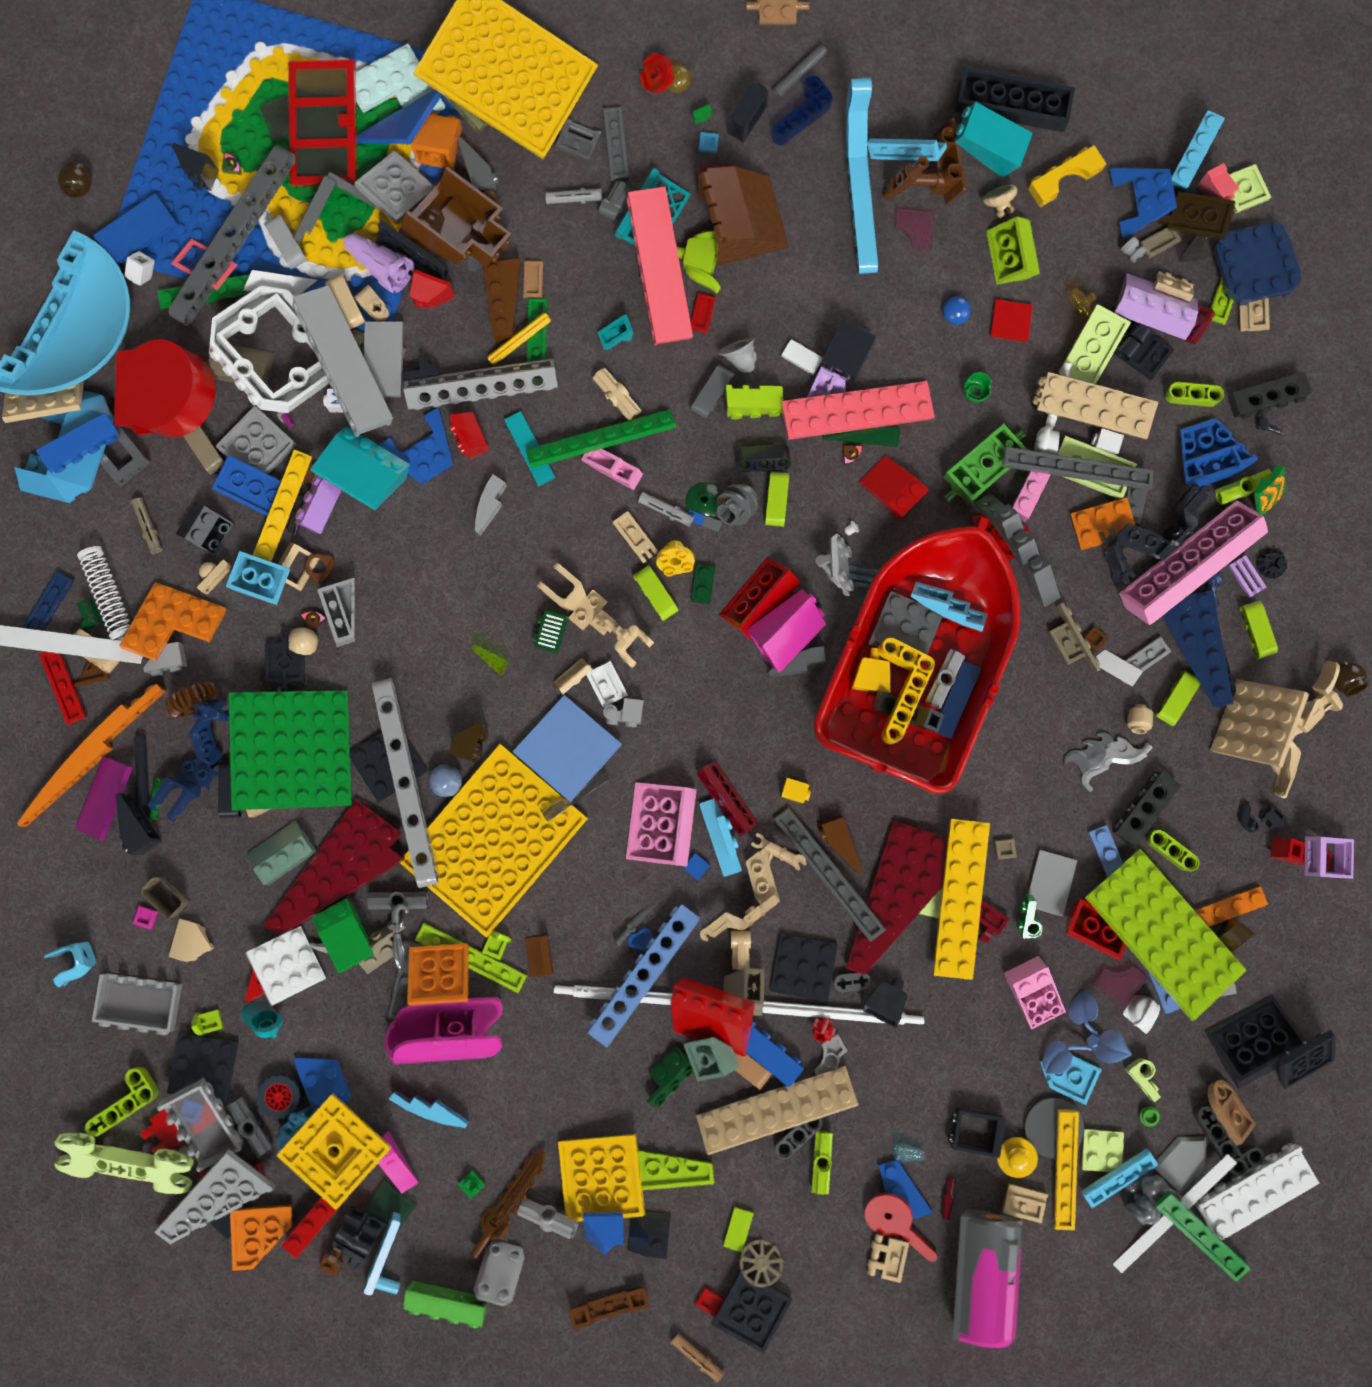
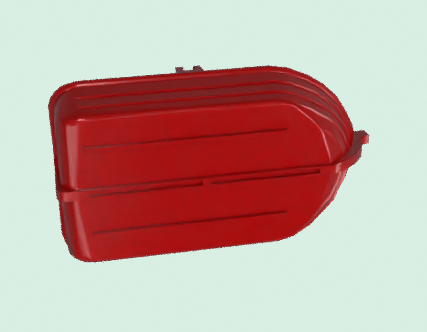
M981 517L976 527L951 528L931 533L915 540L898 551L878 571L872 580L815 716L814 734L824 747L870 766V772L877 775L882 772L931 793H945L951 791L956 786L966 766L988 709L994 704L993 699L1000 689L998 685L1016 644L1020 628V600L1017 583L1012 568L1001 548L993 537L985 531L989 519ZM916 582L953 592L952 598L969 602V609L987 613V618L983 631H979L942 617L927 653L934 660V669L917 705L934 709L940 713L942 712L953 685H951L941 709L929 705L925 700L949 649L964 655L963 661L982 668L951 739L935 732L908 725L901 740L894 744H886L882 739V732L889 717L882 715L881 712L872 708L877 693L851 689L859 662L863 657L870 658L871 648H875L868 645L890 591L915 602L918 601L912 598L911 595ZM890 662L889 694L898 698L910 671ZM923 663L921 668L927 670V665ZM942 674L941 681L944 684H948L949 677ZM912 679L913 685L919 687L918 680ZM909 696L904 697L906 702L912 703ZM889 730L890 737L896 739V733L893 730Z

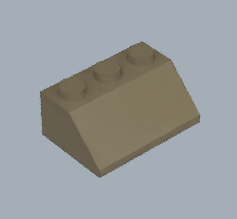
M231 345L243 359H247L252 363L253 371L267 386L274 353ZM209 356L208 364L214 378L235 383L231 376L225 374L222 365ZM244 369L238 370L240 373H247Z

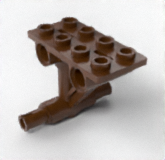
M950 118L933 134L934 139L932 140H937V142L946 143L947 145L938 161H935L936 170L933 172H922L929 166V161L926 157H919L916 162L909 163L902 171L897 172L896 176L889 182V186L882 192L884 199L891 200L909 186H930L933 194L944 195L946 205L966 191L967 182L964 177L961 147L954 142L957 136L955 134L957 129L955 118Z

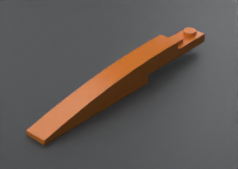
M151 685L145 690V694L141 698H136L131 702V707L121 704L62 764L36 796L17 824L21 827H27L93 768L103 756L105 757L114 749L109 742L162 696L166 690L161 685Z

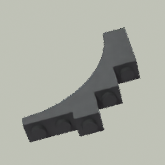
M991 493L975 502L977 509L989 519V522L1011 550L1028 581L1034 598L1043 607L1061 598L1051 566L1039 555L1035 539L1024 530L1019 513L1009 504L1005 506Z

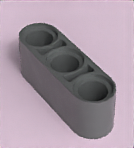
M719 364L694 401L691 410L707 420L709 413L717 406L720 396L724 395L726 385L729 384L730 380L734 379L735 373Z
M819 1118L818 1123L814 1126L808 1125L807 1122L790 1128L775 1143L777 1156L781 1159L791 1157L820 1130L822 1119ZM801 1130L804 1134L801 1139L793 1138V1133ZM781 1144L789 1145V1150L785 1153H781L778 1149Z

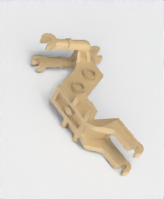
M556 562L553 568L575 586L571 594L566 599H562L541 581L536 586L562 609L574 611L568 619L582 631L590 624L603 636L607 632L617 634L615 650L623 658V661L633 668L637 663L626 652L630 644L637 636L649 648L654 642L636 625H632L628 629H622L620 626L616 627L618 625L616 621L602 610L608 602L594 590L586 596L582 583Z
M757 833L756 837L760 838L762 842L759 845L752 842L751 845L756 849L761 848V850L746 861V866L755 898L760 906L756 908L752 906L745 911L746 916L744 919L724 913L708 927L701 930V939L708 941L707 934L715 938L726 928L743 931L761 916H764L766 912L780 902L770 867L773 856L793 865L798 871L800 870L798 863H802L804 866L807 865L805 857L803 855H795L786 850L787 848H782Z

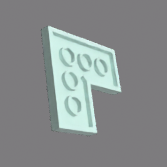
M409 44L356 72V102L363 113L393 96H396L402 108L434 90V88L413 75L419 61ZM441 98L431 113H437L445 109Z

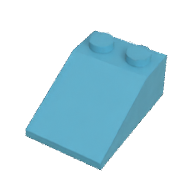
M239 551L226 587L277 605L290 569Z

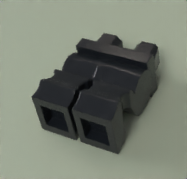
M352 1205L346 1213L345 1221L338 1230L331 1247L342 1251L339 1256L340 1259L344 1254L349 1256L348 1264L353 1268H357L368 1256L385 1223L370 1215L364 1223L362 1231L359 1233L361 1225L368 1214Z

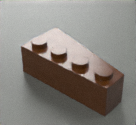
M520 258L496 261L495 263L491 262L488 267L483 265L495 342L508 341L515 335L522 269Z

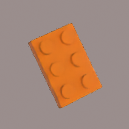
M1128 498L1071 513L1081 550L1103 545L1104 542L1098 534L1100 531L1104 532L1105 537H1108L1109 531L1107 528L1110 527L1114 529L1116 536L1127 523L1135 525Z

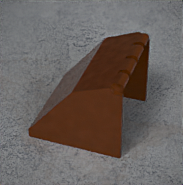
M736 166L707 168L704 172L698 173V199H706L707 205L713 206L709 208L712 223L720 222V224L714 226L716 238L720 240L717 241V266L789 248L770 176Z

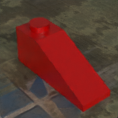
M1273 838L1270 857L1305 866V843L1292 838ZM1326 851V871H1327V872H1329L1330 861H1331V854H1332L1331 852H1328V851Z

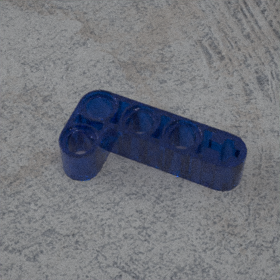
M811 75L806 78L804 94L808 100L774 125L772 141L776 145L786 144L831 109L833 95L819 77ZM809 86H815L816 89H810ZM820 100H826L828 102L822 103L820 102ZM810 110L813 114H807L806 111ZM791 122H798L799 125H792Z

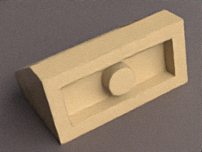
M290 542L278 565L289 568L298 552L307 556L312 555V553ZM313 558L310 561L309 568L312 572L320 558ZM304 570L297 584L288 579L285 583L302 591L310 576Z

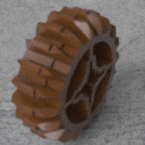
M203 681L173 693L165 701V705L172 718H183L197 712L194 709L195 703L214 702L219 698V695L212 682Z

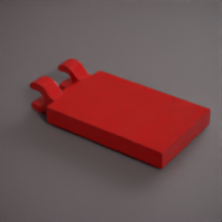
M186 1096L174 1102L179 1112L185 1098L205 1103L199 1123L196 1124L185 1120L194 1136L218 1120L205 1099ZM165 1109L152 1117L150 1121L153 1125L140 1133L144 1140L155 1133L161 1141L160 1144L151 1149L153 1154L161 1149L169 1148L170 1150H176L186 1142L185 1140H178L176 1125H169L167 1123L168 1113Z

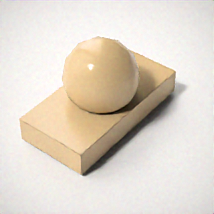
M222 560L217 566L212 562L203 563L199 568V574L204 580L197 588L204 594H209L232 570V566L225 560Z

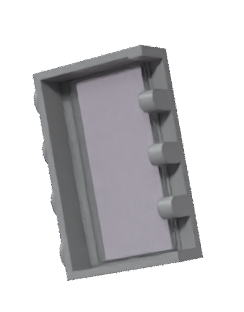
M109 973L100 974L92 1022H98V1026L110 1027L112 1024L118 1025L117 1028L129 1030L130 1027L137 1028L138 1032L154 1030L156 1034L168 1035V1032L175 1031L182 984Z
M204 1078L161 1099L157 1107L159 1111L163 1109L167 1111L168 1116L166 1120L169 1125H176L178 1140H185L188 1144V1156L192 1157L195 1155L198 1165L196 1170L198 1172L215 1164L227 1150H230L232 1153L240 1151L244 1141L239 1130L237 1131L234 1127L232 1117L225 1113L222 1101L215 1097L212 1085L206 1082Z

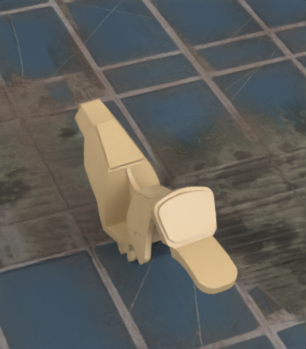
M1326 661L1323 664L1321 674L1312 687L1316 698L1311 702H1306L1294 737L1302 732H1309L1325 715L1327 710L1340 711L1343 708V703L1338 694L1332 691L1340 671V666L1337 662ZM1293 740L1283 767L1271 765L1277 774L1273 793L1281 798L1288 796L1301 756V751L1293 743Z

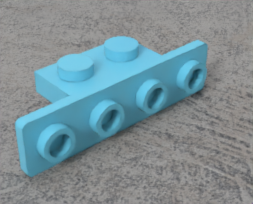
M714 799L700 803V808L723 876L726 877L740 872L742 869L735 850L739 847L736 838H731L729 830L732 829L729 818L725 819Z

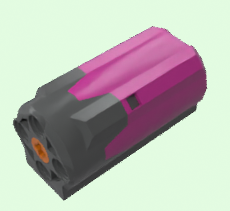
M965 1209L961 1215L953 1340L983 1347L1003 1348L1009 1346L1016 1337L1023 1230L1022 1219L1002 1212L995 1214L990 1213V1211Z

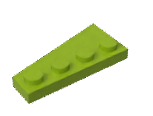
M638 1150L642 1190L714 1184L712 1162Z

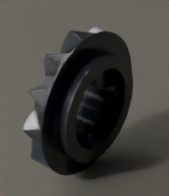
M1269 548L1259 554L1256 565L1261 575L1274 579L1283 575L1288 568V560L1285 558L1284 553L1278 551V549ZM1278 558L1277 562L1275 563L1276 567L1272 566L1267 568L1270 564L1269 559L1274 560Z

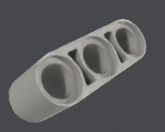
M280 214L264 223L291 270L307 261Z

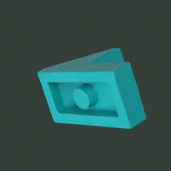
M623 315L597 333L603 348L608 350L621 341H631L633 329L627 315Z

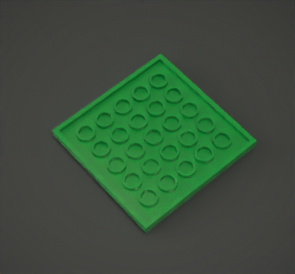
M348 691L228 693L231 811L352 805Z

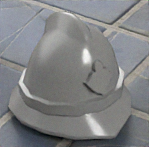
M754 338L736 341L719 350L718 354L725 356L739 371L751 372L755 367L757 357L753 345Z

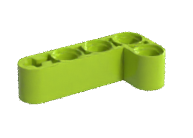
M136 1067L126 1073L125 1080L132 1092L90 1119L85 1125V1131L88 1135L96 1137L105 1133L157 1098L159 1094L158 1087L144 1067ZM135 1072L140 1074L139 1081L134 1078ZM145 1088L150 1090V1098L145 1096ZM129 1099L134 1103L133 1109L128 1106ZM112 1111H115L117 1114L116 1120L111 1117ZM103 1121L105 1124L99 1126L96 1130L94 1126Z

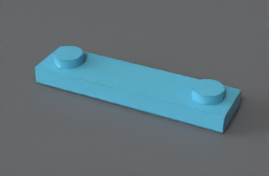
M1146 1148L1081 1192L1093 1208L1158 1166V1164Z

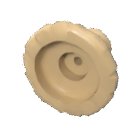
M1015 185L998 187L985 194L983 201L987 206L996 207V216L1002 218L1005 215L1004 208H1006L1007 213L1014 212L1010 201L1016 196L1017 188Z

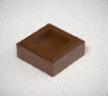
M1092 626L1083 637V639H1087L1095 653L1109 638L1096 626Z

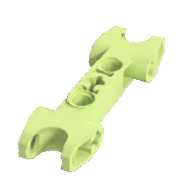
M83 1133L60 1134L55 1140V1146L69 1154L59 1156L55 1162V1168L71 1176L86 1178L92 1176L95 1171L112 1176L153 1182V1189L155 1191L166 1194L187 1193L192 1187V1180L181 1175L179 1172L190 1171L193 1159L180 1152L161 1149L156 1151L154 1155L110 1146L95 1145V1138ZM70 1140L72 1143H63L62 1141ZM69 1162L70 1164L62 1165L61 1163ZM180 1162H186L187 1164H186V1165H180V1164H178V1163H180ZM176 1184H186V1186L179 1187Z

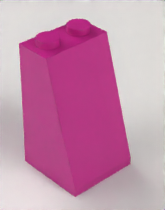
M800 590L747 629L762 656L778 672H781L826 625L822 618L825 616L824 613L815 605L816 599L811 593L807 594L804 590Z

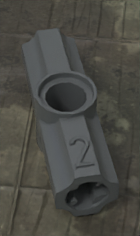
M428 892L368 893V910L393 909L396 906L394 898L397 895L402 897V904H405L408 909H428Z
M243 1097L227 1106L239 1126V1133L246 1138L257 1157L273 1148L261 1127L260 1120L254 1116ZM247 1122H250V1123L253 1124V1126H254V1130H253V1131H249V1130L247 1129V1127H246Z

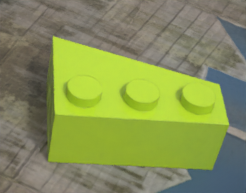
M726 385L727 417L741 419L742 416L750 415V418H759L761 414H769L770 417H776L782 413V386H759V388L749 389V385H743L742 389H732V385Z

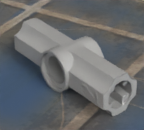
M949 649L939 672L935 676V681L925 700L926 703L941 709L951 685L955 682V677L965 658L964 655ZM942 674L949 677L948 684H944L941 681Z
M527 1198L520 1204L518 1215L540 1225L543 1231H553L568 1239L573 1238L578 1222L556 1212L553 1206H542Z

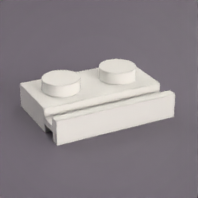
M611 661L586 674L603 708L628 696Z

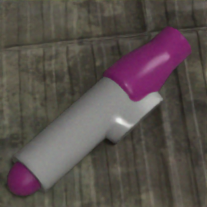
M277 413L278 418L285 422L289 428L294 426L288 413Z

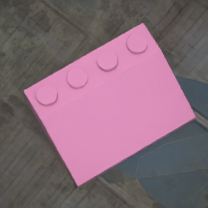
M635 782L626 859L687 866L697 790L687 787Z

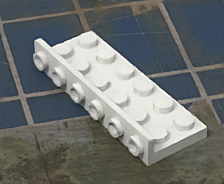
M1289 1143L1283 1146V1151L1278 1154L1272 1153L1266 1156V1161L1243 1176L1233 1175L1230 1182L1216 1185L1214 1187L1215 1190L1209 1194L1206 1192L1195 1203V1206L1207 1227L1223 1240L1318 1185L1317 1178L1301 1153L1303 1151L1301 1146Z

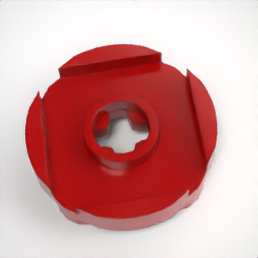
M656 53L649 55L643 63L645 67L640 73V80L644 89L658 94L666 90L669 84L673 83V68L668 56Z

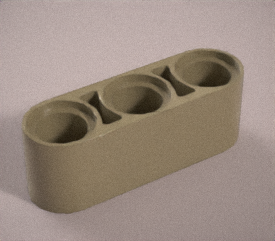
M200 426L190 434L183 436L210 475L223 467L225 462L221 459V455L211 444V440Z

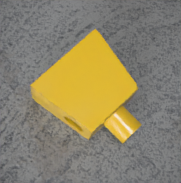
M871 648L870 658H861L851 689L874 693L881 690L890 693V662L881 660L878 648Z

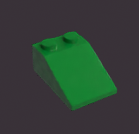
M348 899L312 917L316 930L339 974L374 956L358 912Z

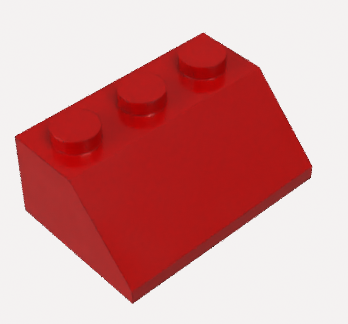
M1079 899L1073 903L1066 920V934L1120 961L1126 944L1089 902Z

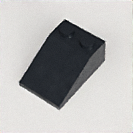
M123 793L116 794L119 833L124 851L130 855H144L162 843V840L140 807L137 806L133 796Z

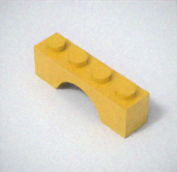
M1095 145L1089 149L1085 147L1074 158L1068 157L1062 162V165L1058 167L1053 166L1046 172L1047 174L1042 177L1038 175L1033 178L1028 190L1038 206L1042 207L1057 197L1059 193L1058 183L1062 177L1075 174L1087 180L1101 172L1106 162Z

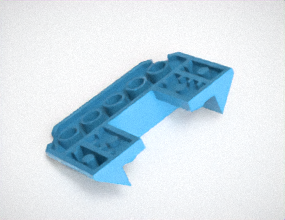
M83 391L81 410L43 416L42 419L62 424L59 437L103 413L107 414L113 424L114 415L107 406L108 402L105 396ZM106 444L101 446L98 452L84 455L83 460L80 462L66 465V469L57 474L55 472L51 474L39 456L30 454L25 470L15 467L20 491L71 503L76 500L75 497L79 494L91 490Z

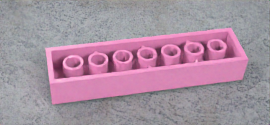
M1239 501L1234 502L1183 542L1182 546H1178L1165 560L1159 561L1119 594L1125 608L1148 625H1151L1268 533L1264 516Z

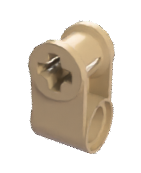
M369 285L354 296L356 302L374 320L384 322L388 319V309Z

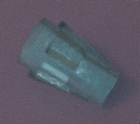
M901 1142L900 1144H895L893 1156L899 1162L923 1161L924 1150Z

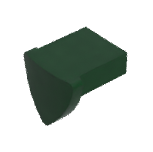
M82 600L76 603L83 618L79 626L81 630H88L104 622L95 600Z

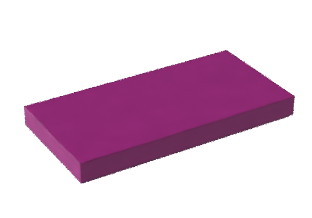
M103 756L75 827L76 830L98 840H105L117 810L115 795L124 792L132 767Z

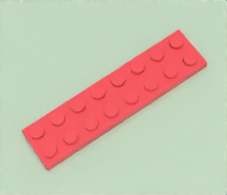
M927 381L781 402L787 440L918 422L934 418Z

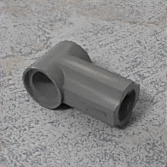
M616 181L609 196L602 201L599 213L613 221H617L616 217L618 213L622 212L623 204L631 188L622 181Z

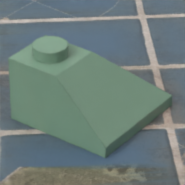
M714 1037L683 1044L697 1081L723 1077L740 1067L733 1048Z

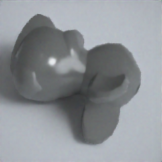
M1157 1175L1147 1176L1141 1181L1143 1193H1136L1134 1195V1203H1126L1124 1207L1142 1224H1154L1160 1220L1161 1214L1154 1203L1168 1190L1180 1202H1182V1198L1162 1177Z

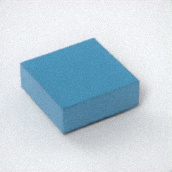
M700 132L698 152L717 154L719 134Z

